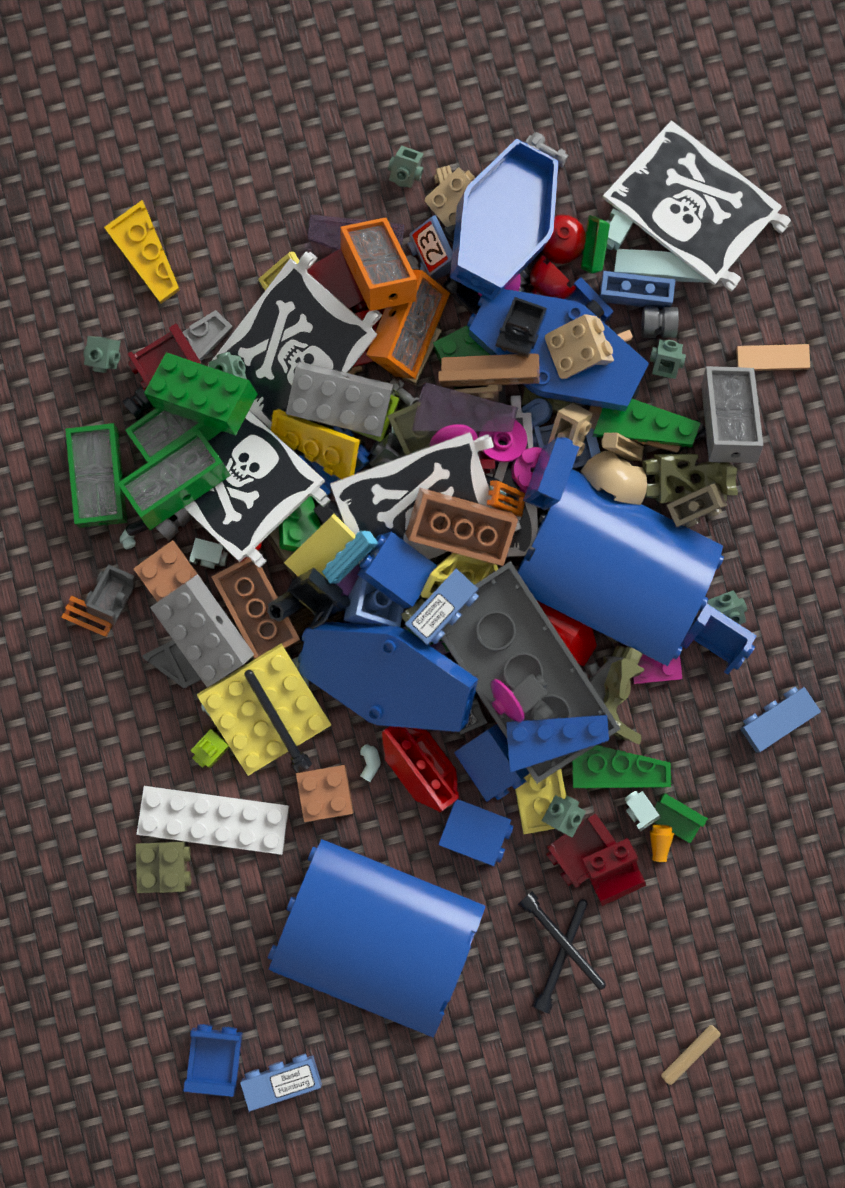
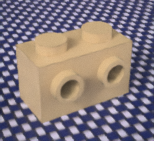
M574 403L559 410L548 444L557 437L568 438L573 441L574 445L579 446L577 456H580L585 448L583 443L585 436L589 433L592 426L590 421L593 413Z

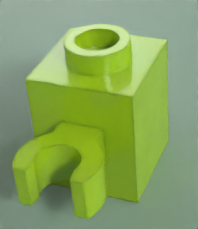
M210 729L190 751L195 754L192 757L193 760L202 768L205 765L211 768L230 747L216 731Z

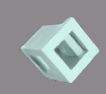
M613 208L609 220L606 221L610 224L606 248L617 250L630 231L633 221Z
M195 538L189 562L197 565L198 561H201V566L214 569L215 565H226L228 552H225L226 549L221 544Z
M635 791L624 799L630 807L626 810L634 822L637 820L640 822L636 825L640 832L661 818L643 791L639 794Z

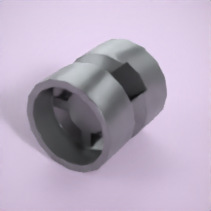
M644 306L641 322L642 337L656 338L660 334L662 338H676L679 320L678 307H664L662 310H659L656 306Z
M185 508L175 513L178 518L174 522L168 518L155 527L168 541L179 532V526L184 527L193 518Z

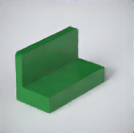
M665 793L661 794L654 807L661 817L654 823L671 826L672 832L688 843L692 842L699 828L703 827L708 819Z

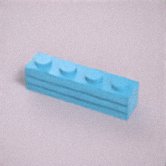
M370 531L358 532L355 538L345 545L346 548L338 552L333 561L326 564V568L322 572L329 583H339L378 544Z

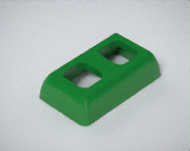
M592 215L588 216L586 243L581 261V269L590 274L603 270L610 228L608 222Z

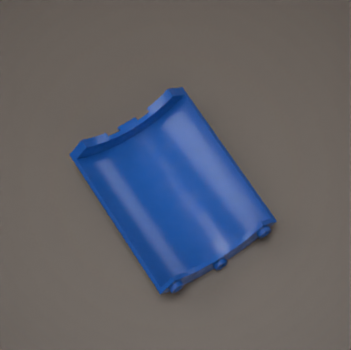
M572 469L561 500L551 506L547 515L544 516L536 533L537 536L531 546L534 550L528 549L517 572L537 601L668 666L672 659L676 660L679 657L683 648L680 646L698 611H702L707 604L708 598L705 597L716 569L720 567L724 556L721 555L723 545L683 525L676 527L672 519L642 504L637 505L615 501V495L608 493L604 489L597 491L583 474Z
M321 839L318 848L313 847L310 852L308 861H311V864L296 898L291 897L286 909L290 914L278 945H273L269 953L268 959L272 960L269 970L434 1038L443 1018L446 1005L451 999L471 948V942L474 934L477 932L486 906Z

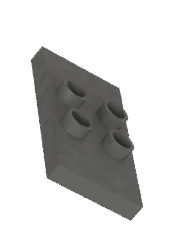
M511 561L475 584L479 589L476 593L479 596L478 599L470 607L465 605L459 611L462 616L453 626L449 623L442 630L445 633L442 640L459 666L478 679L476 692L506 738V722H513L514 720L504 713L498 714L494 709L492 702L495 700L490 683L494 679L500 680L512 692L530 674H533L535 677L539 674L548 683L546 689L549 692L542 700L551 708L553 713L546 719L607 715L609 736L619 731L621 728ZM532 707L528 712L524 713L523 721L542 720L544 718ZM596 745L526 768L535 782L539 783Z

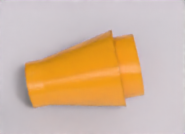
M663 824L652 826L650 839L653 861H667L674 836L671 826Z

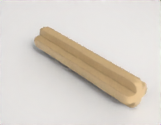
M710 1025L662 1073L661 1077L667 1084L672 1085L720 1037V1032Z

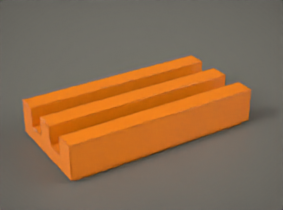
M490 481V486L493 487V490H489L488 495L492 496V499L487 500V505L513 513L516 517H522L525 493L502 482ZM500 490L519 498V501L500 494ZM498 500H501V501H503V502H505V503H508V504H510V505H512V506H515V507H518V508L515 509V508H513V507H511V506H508V505H506V504H504V503L499 502Z
M71 596L70 602L65 608L66 611L61 618L107 637L112 624L75 608V603L86 607L85 601ZM71 611L106 627L104 630H101L70 616Z

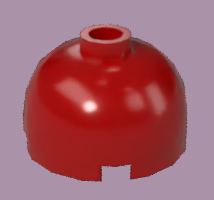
M570 215L555 216L554 231L542 250L545 257L557 264H567L579 257L586 243V232L583 225Z
M541 256L533 265L529 274V282L534 288L531 293L567 299L576 290L575 286L573 285L569 288L567 286L569 282L567 277L551 262L546 265L544 263L546 257Z

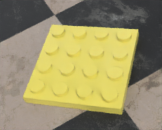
M282 643L197 694L202 705L248 776L287 753L288 750L244 676L246 670H252L296 746L331 726L330 721Z

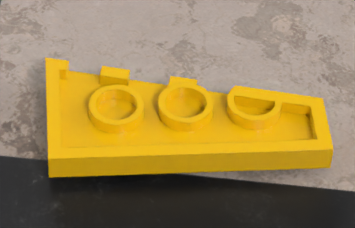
M143 200L104 227L161 304L180 291Z
M280 409L273 411L271 431L293 450L298 449L305 454L306 459L320 464L324 467V471L331 476L336 475L342 480L354 475L360 443L359 439L309 420L288 415Z

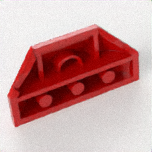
M537 601L577 663L584 666L597 647L593 628Z
M390 726L382 732L386 762L415 801L441 812L459 799L456 769L427 730Z

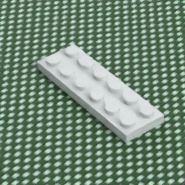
M144 786L137 835L282 855L289 806Z

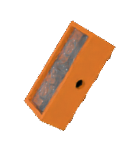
M387 218L341 226V251L369 311L416 302L417 278Z
M413 270L417 278L416 302L385 308L376 329L378 335L370 344L366 356L395 377L416 379L450 295L446 289L422 270Z

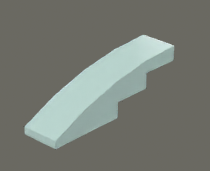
M617 249L614 272L675 279V282H709L672 252Z

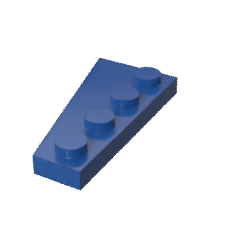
M607 715L528 720L521 723L518 721L506 722L510 772L609 741Z

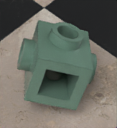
M401 146L395 157L392 156L389 162L388 170L391 171L389 180L395 182L398 186L411 188L416 180L420 181L424 168L420 165L424 153Z
M88 336L87 346L84 349V365L93 366L92 371L107 373V369H117V364L120 361V340Z
M659 339L657 348L653 347L650 355V362H653L652 374L676 379L678 369L683 368L686 354H682L683 344L673 340Z
M225 352L216 356L217 359L208 362L211 368L247 379L245 364L241 356Z
M734 590L707 601L708 605L739 625L746 623L744 613L747 612L746 603L743 598H738Z
M555 795L542 821L573 837L586 811L578 807L580 802L567 795L565 799Z

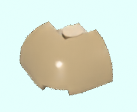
M603 451L589 459L582 468V474L597 491L604 489L608 493L615 495V501L641 505L647 490V478L642 467L631 466L628 461L619 459L615 453Z

